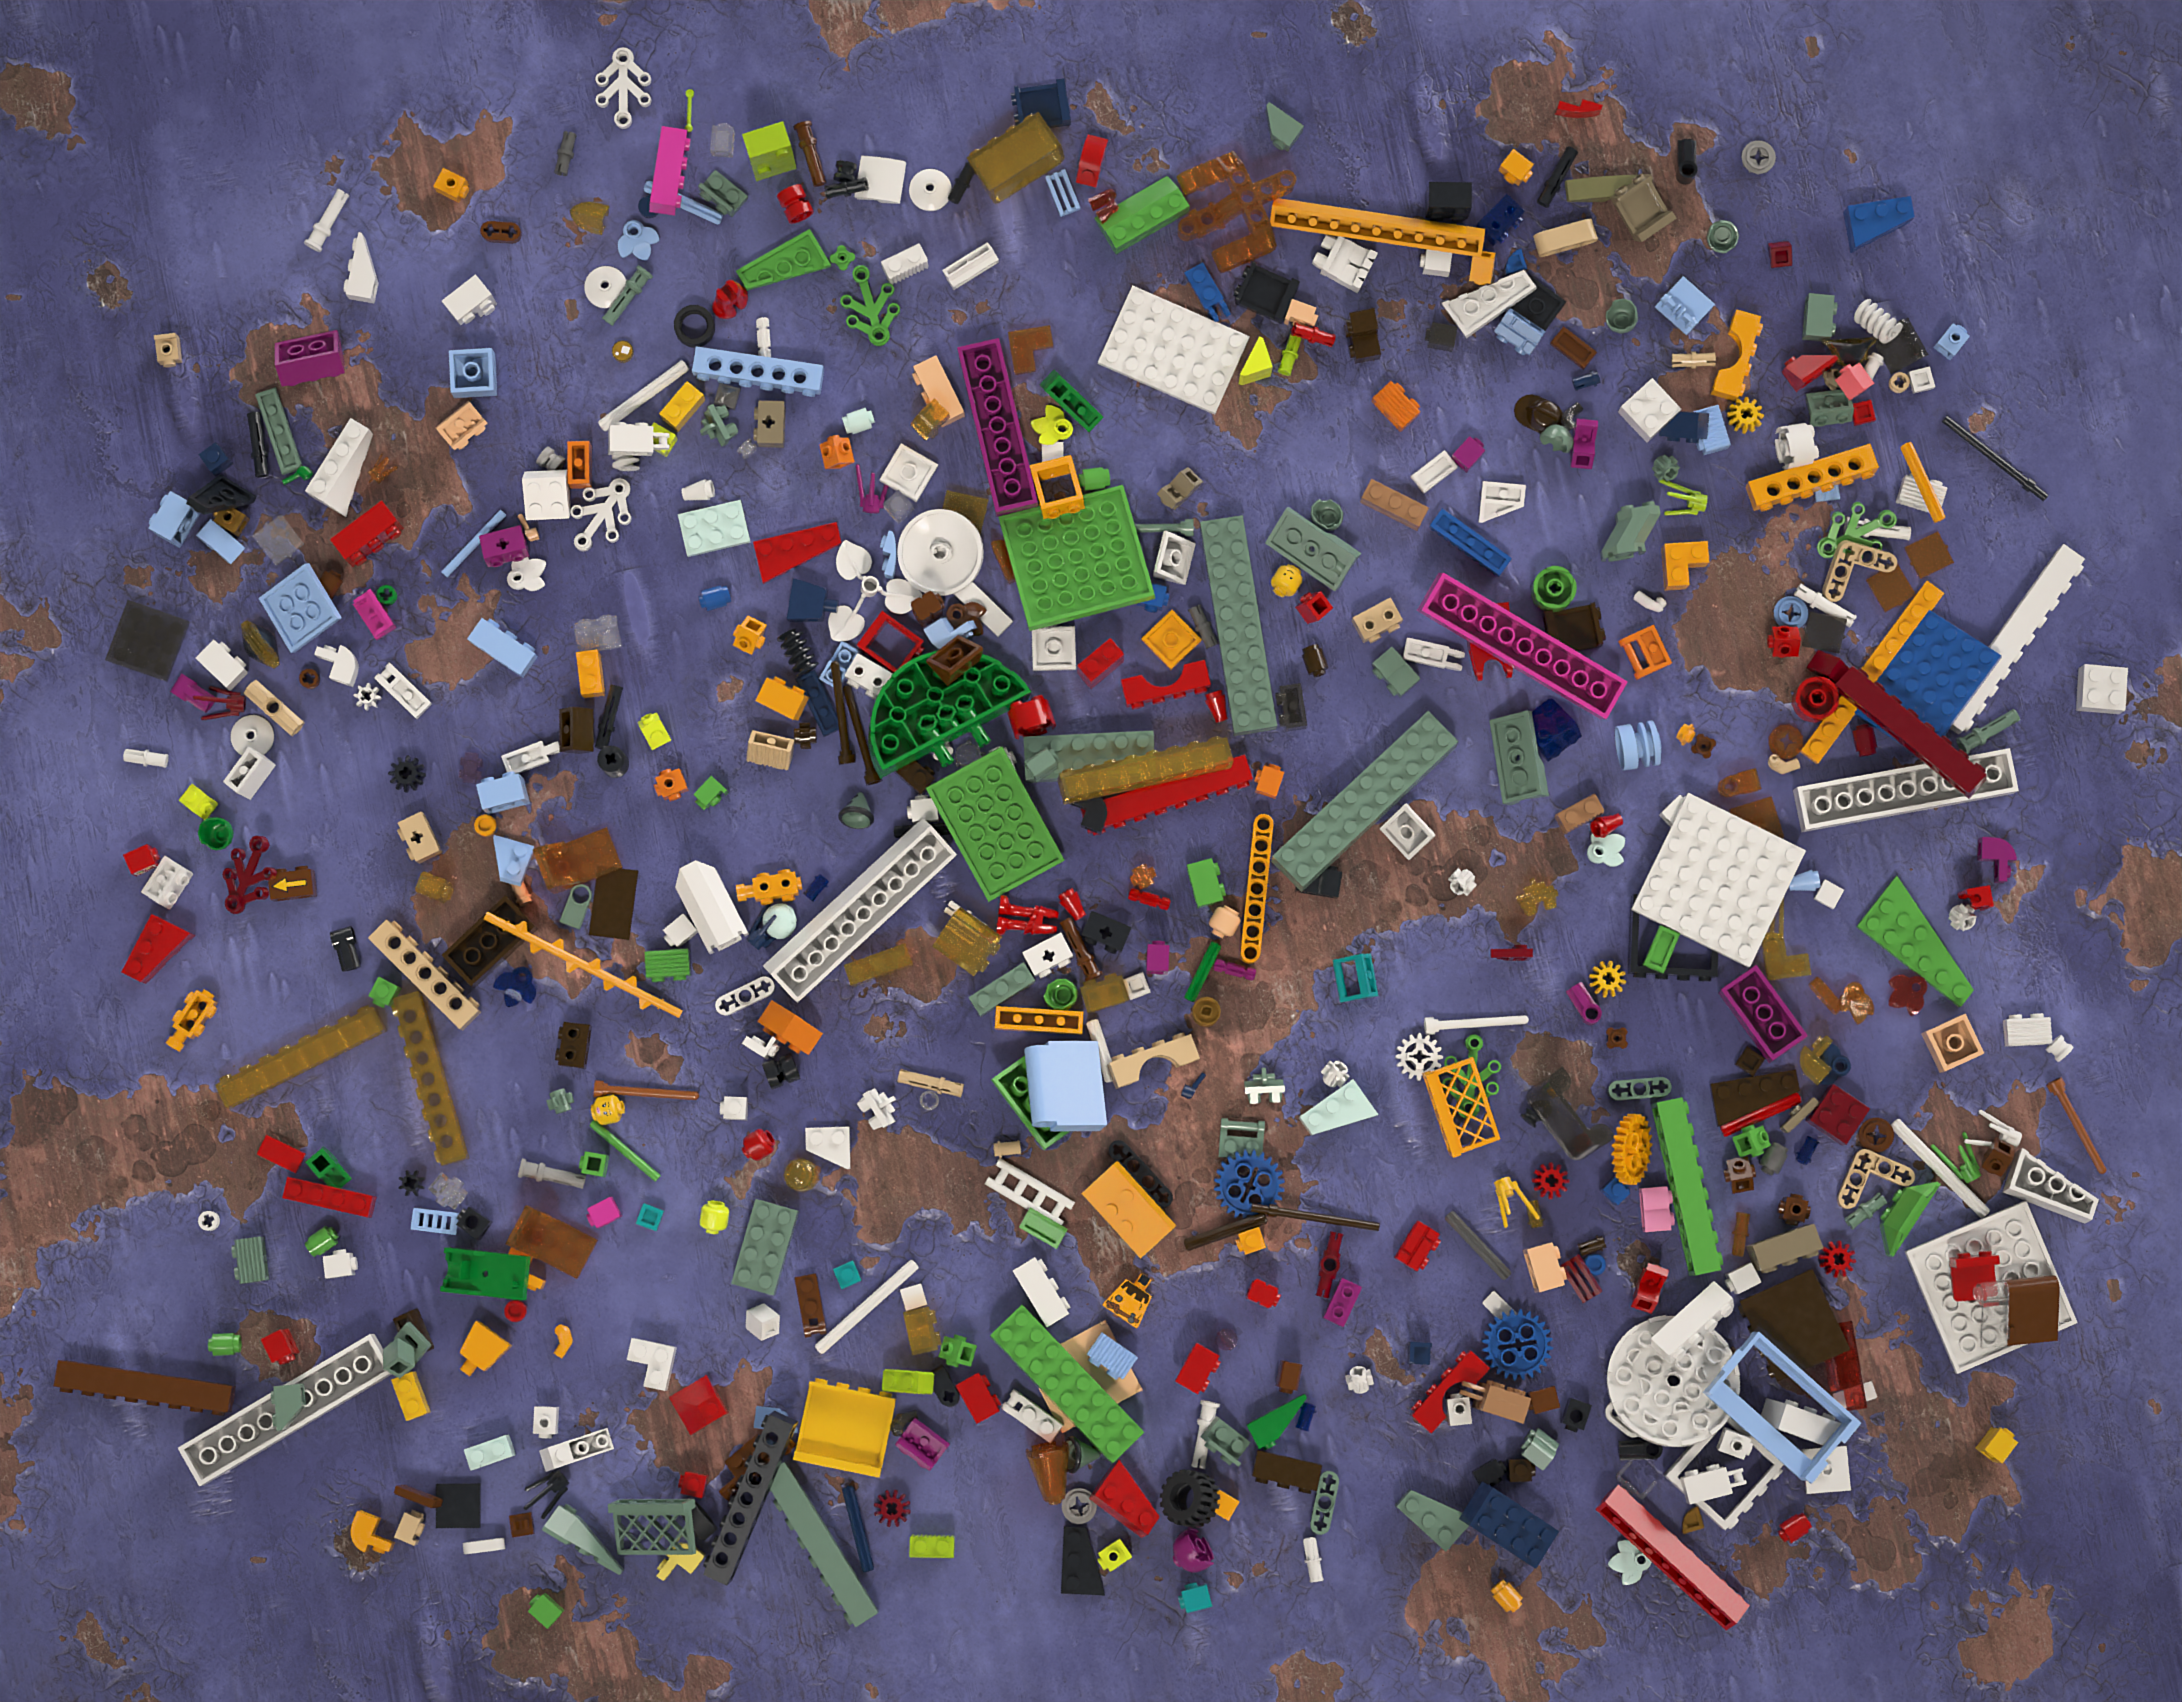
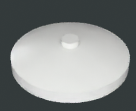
M945 509L926 511L912 519L900 536L897 550L900 569L908 582L924 593L932 591L934 594L939 593L940 596L957 593L969 586L981 569L984 554L982 539L972 522L957 512Z

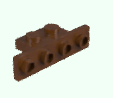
M756 1434L724 1462L735 1476L719 1490L721 1496L728 1502L732 1495H736L739 1488L736 1487L740 1476L745 1475L747 1470L744 1467L749 1455H753L755 1451L753 1443L759 1434ZM792 1439L784 1456L788 1455L796 1446ZM762 1452V1460L765 1462H769V1455L765 1452ZM753 1472V1478L755 1481H757L758 1477H760L761 1475L757 1472Z

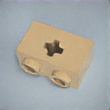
M423 812L398 822L400 829H397V832L402 841L406 840L409 846L406 851L411 860H415L420 864L443 853ZM416 834L423 836L420 838L421 843H417L416 841H414L416 839Z

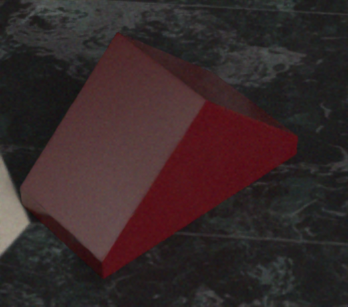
M1817 650L1806 667L1817 676L1828 678L1834 684L1850 669L1840 658L1821 650Z

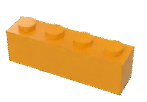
M996 1006L995 1030L1082 1035L1083 1012Z

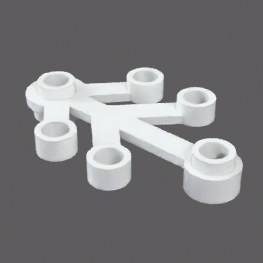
M622 47L613 53V62L602 73L596 75L597 85L605 87L609 83V77L619 69V77L603 93L596 96V103L601 108L607 107L609 99L619 90V111L615 114L614 121L619 128L626 129L632 124V118L628 112V90L638 99L642 107H648L652 101L648 93H644L628 78V69L638 77V81L642 86L650 85L651 77L649 73L643 72L633 62L634 56L631 50ZM626 56L627 60L621 62L620 57ZM647 76L648 81L642 82L641 78ZM600 77L606 78L604 83H600L598 80ZM643 97L649 98L646 103L641 102V99ZM600 98H606L605 103H599ZM622 118L628 119L625 124L620 123Z
M618 478L613 480L609 487L599 489L588 487L584 489L583 497L589 502L597 497H609L605 503L584 507L574 505L571 508L570 513L575 519H580L585 515L596 514L584 533L578 534L574 539V544L579 551L584 552L591 548V537L604 519L607 527V540L611 543L618 541L619 533L615 527L612 507L616 502H618L620 510L618 515L619 522L622 525L630 524L632 518L628 513L626 498L630 494V485L626 480ZM617 486H623V490L621 492H616L615 489ZM588 491L593 492V496L591 498L586 497V493ZM575 509H580L581 513L579 515L573 514ZM623 515H628L629 517L626 522L621 521ZM611 532L616 533L615 539H609ZM581 538L586 539V543L584 545L579 544V540Z

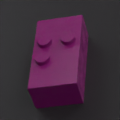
M1757 965L1718 992L1769 1064L1808 1036Z

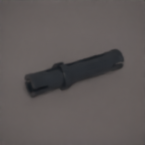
M1569 146L1565 148L1551 177L1544 183L1545 188L1539 199H1537L1539 205L1549 208L1556 192L1558 193L1561 189L1560 185L1578 155L1576 149Z
M250 412L247 414L252 453L250 455L251 459L254 460L255 477L263 478L269 476L266 460L268 452L265 451L261 413Z
M610 685L602 720L597 727L599 732L596 745L594 746L597 749L602 750L608 746L611 734L615 731L613 726L623 687ZM613 699H614L613 706H612V710H611V714L609 715L610 709H611V705H612V701H613Z

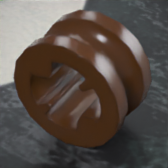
M305 669L300 673L299 681L305 688L314 689L320 683V676L313 669ZM307 674L315 676V679H312L314 681L312 684L304 682V679H307L305 677Z

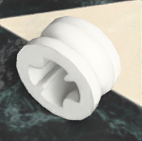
M205 1211L199 1216L198 1223L203 1230L212 1231L218 1228L220 1218L215 1212ZM207 1215L214 1217L211 1227L204 1224V1221L207 1220Z

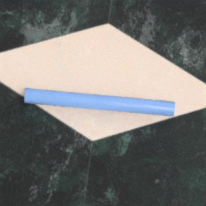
M499 510L441 572L448 578L480 544L479 536L490 533L506 517V514Z

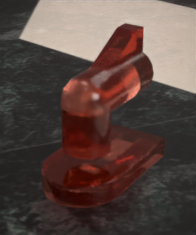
M1107 189L1088 199L1093 211L1107 205L1096 211L1102 224L1119 209L1115 201L1117 194L1113 189Z

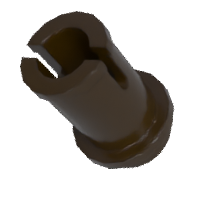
M1596 1235L1594 1239L1578 1243L1581 1256L1584 1257L1599 1250L1603 1252V1249L1607 1248L1603 1236L1598 1237Z

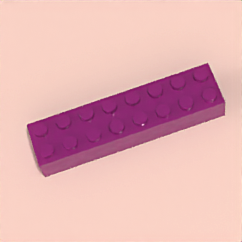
M999 338L957 347L996 517L1038 507Z

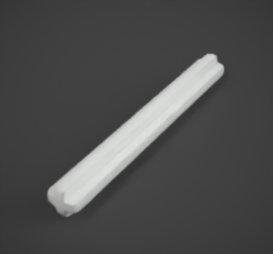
M683 360L678 362L598 421L600 427L607 431L610 425L625 418L689 370Z

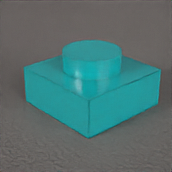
M643 1203L636 1224L657 1231L665 1211Z
M853 1260L833 1269L841 1289L862 1281Z

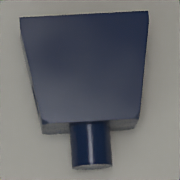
M793 578L787 620L789 622H823L825 612H838L839 601L827 599V589Z

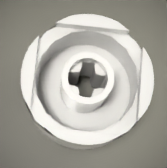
M1800 423L1777 428L1775 434L1779 433V439H1775V449L1779 463L1785 464L1782 467L1783 469L1813 464L1814 459L1819 457L1818 448L1814 446L1813 437L1815 431L1812 425Z

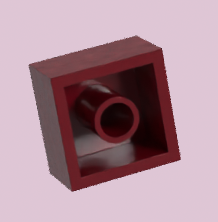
M1835 1084L1828 1086L1818 1101L1819 1105L1812 1110L1806 1122L1843 1146L1847 1145L1870 1108Z

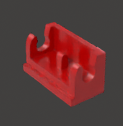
M1990 885L1969 888L1957 893L1958 899L1965 900L1969 898L1972 903L1971 907L1974 910L1980 909V911H1985L1994 907Z

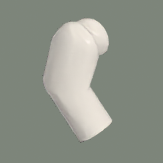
M1638 591L1634 596L1636 602L1655 612L1663 611L1667 604L1663 598L1657 597L1654 601L1641 591Z

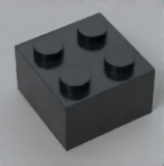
M1472 182L1428 183L1425 193V218H1430L1431 221H1442L1443 218H1452V221L1456 222L1468 219L1472 208Z

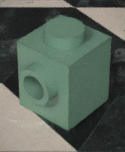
M395 1339L383 1349V1369L394 1376L401 1378L415 1367L414 1347L401 1339Z

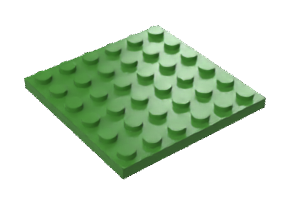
M1123 485L1083 495L1085 509L1077 513H1066L1054 519H1043L1040 506L999 516L1000 526L1029 631L1155 599Z

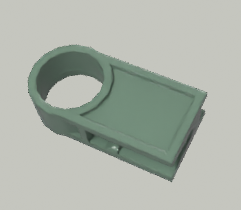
M579 884L571 889L559 921L560 923L580 930L593 897L589 887ZM581 887L586 888L589 891L588 900L584 903H577L573 897L575 890Z

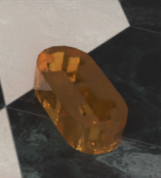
M1816 977L1808 984L1816 996L1834 1015H1837L1844 1008L1841 1001L1819 977Z

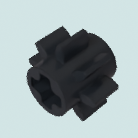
M406 1170V1176L398 1178L402 1181V1185L398 1188L406 1190L405 1196H409L411 1191L415 1196H419L418 1190L425 1189L422 1186V1181L426 1178H419L418 1170L413 1175ZM410 1178L417 1181L414 1184V1188L407 1185L410 1183Z

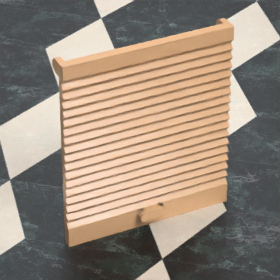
M1104 1320L1060 1345L1118 1404L1143 1389L1132 1369L1129 1370L1124 1379L1119 1377L1115 1380L1106 1373L1108 1370L1106 1367L1100 1365L1098 1368L1088 1361L1090 1356L1087 1355V1352L1101 1332L1116 1341L1107 1321ZM1040 1390L1053 1417L1064 1424L1061 1432L1064 1433L1075 1427Z

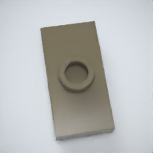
M1812 1097L1801 1107L1797 1105L1789 1112L1791 1117L1779 1128L1783 1133H1789L1819 1105V1102L1815 1097Z

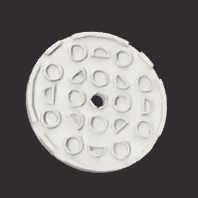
M1657 1316L1634 1326L1616 1345L1607 1370L1609 1398L1620 1420L1633 1433L1644 1440L1668 1447L1690 1446L1713 1436L1730 1418L1703 1391L1720 1373L1721 1368L1733 1353L1723 1337L1713 1329L1711 1332L1707 1331L1696 1346H1691L1686 1350L1682 1359L1679 1361L1675 1360L1670 1364L1652 1347L1651 1338L1675 1316ZM1737 1364L1723 1382L1739 1396L1740 1372ZM1675 1375L1679 1378L1680 1383L1677 1386H1670L1667 1378Z

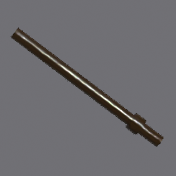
M1251 1203L1250 1212L1267 1214V1217L1273 1218L1281 1216L1379 1231L1380 1223L1281 1208L1275 1204L1261 1205Z

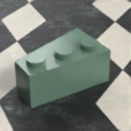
M1411 1489L1395 1504L1403 1514L1445 1552L1469 1527V1525L1459 1520L1462 1512Z

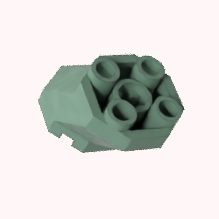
M1654 501L1642 503L1641 507L1634 508L1633 505L1620 507L1621 510L1614 516L1616 526L1600 552L1601 562H1605L1607 558L1609 562L1630 559L1634 557L1633 553L1638 552L1639 556L1646 552L1645 541L1661 514L1659 506L1655 505Z

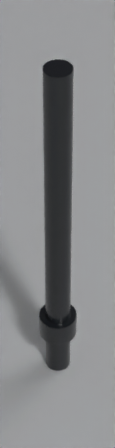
M1948 415L1942 421L1952 431L2023 485L2022 488L2025 491L2033 493L2043 502L2049 496L2035 485L2036 482L2033 479H2028Z

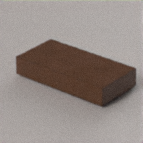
M1564 326L1550 343L1551 346L1583 370L1597 354V351Z
M396 1485L394 1490L395 1495L429 1508H439L443 1502L441 1498L407 1485Z

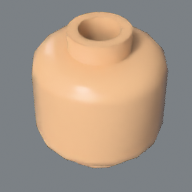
M1226 905L1217 907L1209 920V925L1213 928L1212 933L1222 939L1225 935L1228 937L1233 936L1241 922L1240 917H1238L1239 913Z

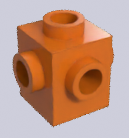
M833 435L828 437L826 442L819 444L825 469H841L855 462L849 438H840L839 435Z
M680 768L673 771L671 769L663 770L655 778L657 782L654 784L658 797L662 795L664 800H677L682 797V793L689 791ZM669 783H673L671 787H667Z

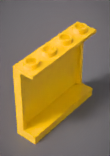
M815 1378L814 1382L809 1381L807 1399L793 1460L880 1478L896 1398H892V1393L880 1391L879 1395L870 1393L871 1389L864 1387L852 1390L849 1389V1384L839 1382L836 1383V1386L828 1385V1380Z

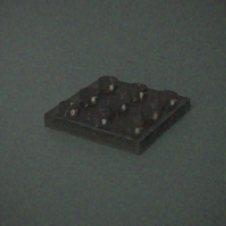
M127 600L105 660L168 682L190 622Z

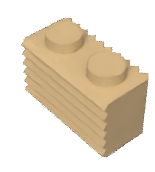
M752 730L748 741L746 760L755 764H764V766L768 765L769 767L788 770L793 758L795 740Z

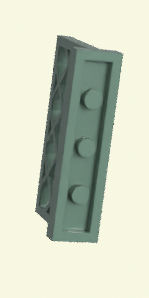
M619 1499L609 1503L608 1513H613L617 1555L696 1554L691 1510L695 1508V1499ZM621 1515H625L631 1521L627 1528L621 1523ZM641 1515H644L650 1522L646 1528L638 1521ZM660 1515H663L668 1521L665 1528L656 1521ZM679 1515H685L686 1525L684 1528L675 1521ZM634 1525L641 1532L638 1539L629 1532ZM652 1525L660 1532L656 1539L648 1532ZM671 1525L679 1532L675 1539L667 1532ZM625 1536L633 1543L630 1549H624L623 1539ZM644 1536L652 1543L649 1549H646L640 1543ZM663 1536L671 1543L668 1549H665L659 1543ZM682 1536L688 1541V1549H684L678 1543Z

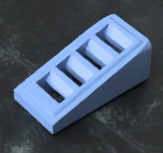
M414 1208L411 1230L456 1235L458 1227L456 1225L458 1222L456 1218L459 1213ZM420 1213H424L423 1226H419ZM430 1214H433L432 1228L428 1227ZM439 1215L442 1216L441 1229L437 1228ZM447 1216L451 1217L450 1230L446 1229Z

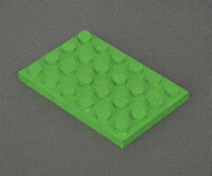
M1003 746L926 787L988 902L1065 861Z

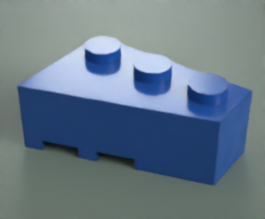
M1911 196L1847 206L1843 214L1850 252L1853 253L1882 236L1888 235L1909 224L1915 217Z

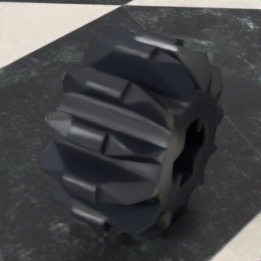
M409 755L405 757V762L401 757H398L399 765L397 766L395 763H392L391 766L395 771L388 772L390 776H395L390 780V783L396 784L395 788L397 790L403 787L405 793L409 792L410 786L416 791V783L419 785L424 784L419 779V777H426V773L420 772L425 768L424 765H417L419 760L414 758L411 761ZM408 769L412 775H408L406 779L403 773H406Z

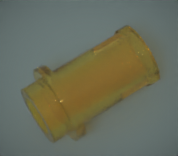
M1529 1201L1540 1218L1537 1220L1526 1206L1529 1218L1528 1225L1531 1226V1229L1544 1226L1543 1222L1545 1219H1542L1539 1201Z

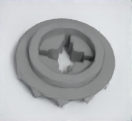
M1753 141L1745 146L1741 159L1743 167H1746L1749 173L1752 172L1759 175L1767 173L1773 167L1776 155L1774 149L1768 143ZM1758 150L1760 157L1765 158L1760 161L1759 165L1756 159L1752 158L1755 157Z
M1077 1488L1069 1491L1064 1496L1062 1512L1070 1522L1083 1524L1094 1517L1097 1504L1089 1499L1092 1493L1088 1490ZM1077 1496L1081 1503H1089L1083 1507V1515L1080 1514L1078 1509H1070V1507L1076 1504Z

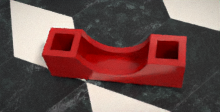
M1205 660L1184 664L1180 678L1172 685L1165 687L1150 684L1142 675L1121 679L1126 707H1132V710L1142 708L1144 703L1152 702L1153 705L1163 703L1165 698L1173 697L1174 700L1186 697V693L1194 692L1195 695L1207 692V688L1211 686Z
M287 1177L282 1196L284 1199L372 1218L377 1199L376 1196Z
M1463 1350L1455 1359L1457 1364L1452 1369L1448 1367L1441 1374L1442 1380L1439 1384L1433 1383L1425 1392L1428 1396L1423 1401L1419 1399L1411 1408L1413 1412L1410 1416L1431 1434L1446 1418L1442 1407V1400L1447 1389L1463 1381L1476 1385L1490 1369L1471 1350H1468L1467 1353Z

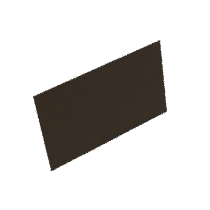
M598 866L589 935L624 940L630 939L638 870Z

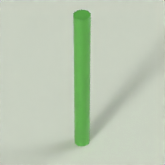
M593 1120L589 1126L654 1182L660 1178L661 1175L605 1127L597 1121Z

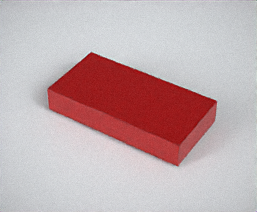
M266 1135L257 1155L297 1174L306 1153Z

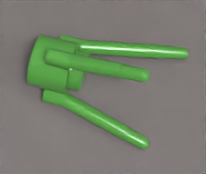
M1963 1132L1964 1140L1968 1139L1966 1132ZM1965 1143L1970 1161L1961 1145L1958 1146L1965 1162L1959 1166L1960 1171L1932 1144L1931 1148L1953 1170L1960 1180L1964 1179L1966 1183H1969L1981 1176L1980 1167L1976 1162L1971 1144Z

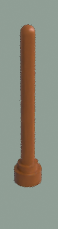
M2060 1077L2046 1084L2049 1092L2053 1093L2054 1096L2057 1095L2097 1171L2100 1174H2105L2106 1167L2065 1093L2066 1089L2064 1086L2066 1084L2064 1080Z
M595 1080L594 1098L607 1096L608 1094L697 1100L699 1098V1093L695 1091L608 1086V1083Z

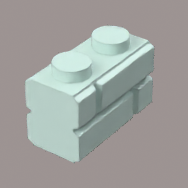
M509 1434L464 1449L471 1471L516 1455Z

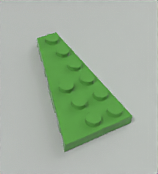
M1895 876L1856 927L1960 1008L1974 989L1898 876Z

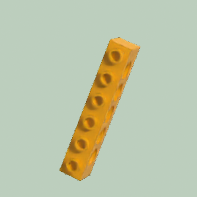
M1867 444L1816 460L1813 464L1790 468L1749 481L1745 488L1753 510L1760 509L1763 512L1773 508V505L1778 503L1786 505L1793 502L1794 498L1801 497V499L1811 497L1814 495L1813 492L1819 490L1822 492L1834 489L1835 485L1842 484V486L1852 484L1855 479L1861 477L1862 480L1869 479L1875 475L1874 473H1876L1879 466L1871 444ZM1855 463L1858 466V470L1850 469L1848 464ZM1829 469H1834V470H1836L1837 473H1838V476H1837V477L1831 476V475L1828 473V470H1829ZM1808 476H1815L1818 482L1811 483L1808 480ZM1794 482L1798 488L1795 490L1790 489L1787 483ZM1767 489H1775L1777 491V495H1769Z

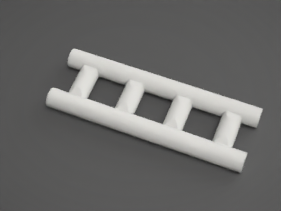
M1000 1158L996 1166L1001 1168L995 1180L988 1177L985 1185L1025 1209L1029 1210L1031 1207L1062 1225L1064 1221L1059 1218L1065 1207L1071 1210L1075 1202ZM1008 1174L1020 1179L1014 1191L1002 1185ZM1027 1184L1039 1191L1033 1202L1021 1196ZM1046 1196L1057 1201L1051 1213L1040 1207Z

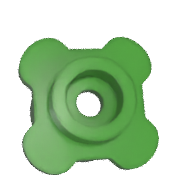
M843 245L838 246L836 253L830 256V262L835 263L842 271L847 270L851 261L855 260V254L848 252Z

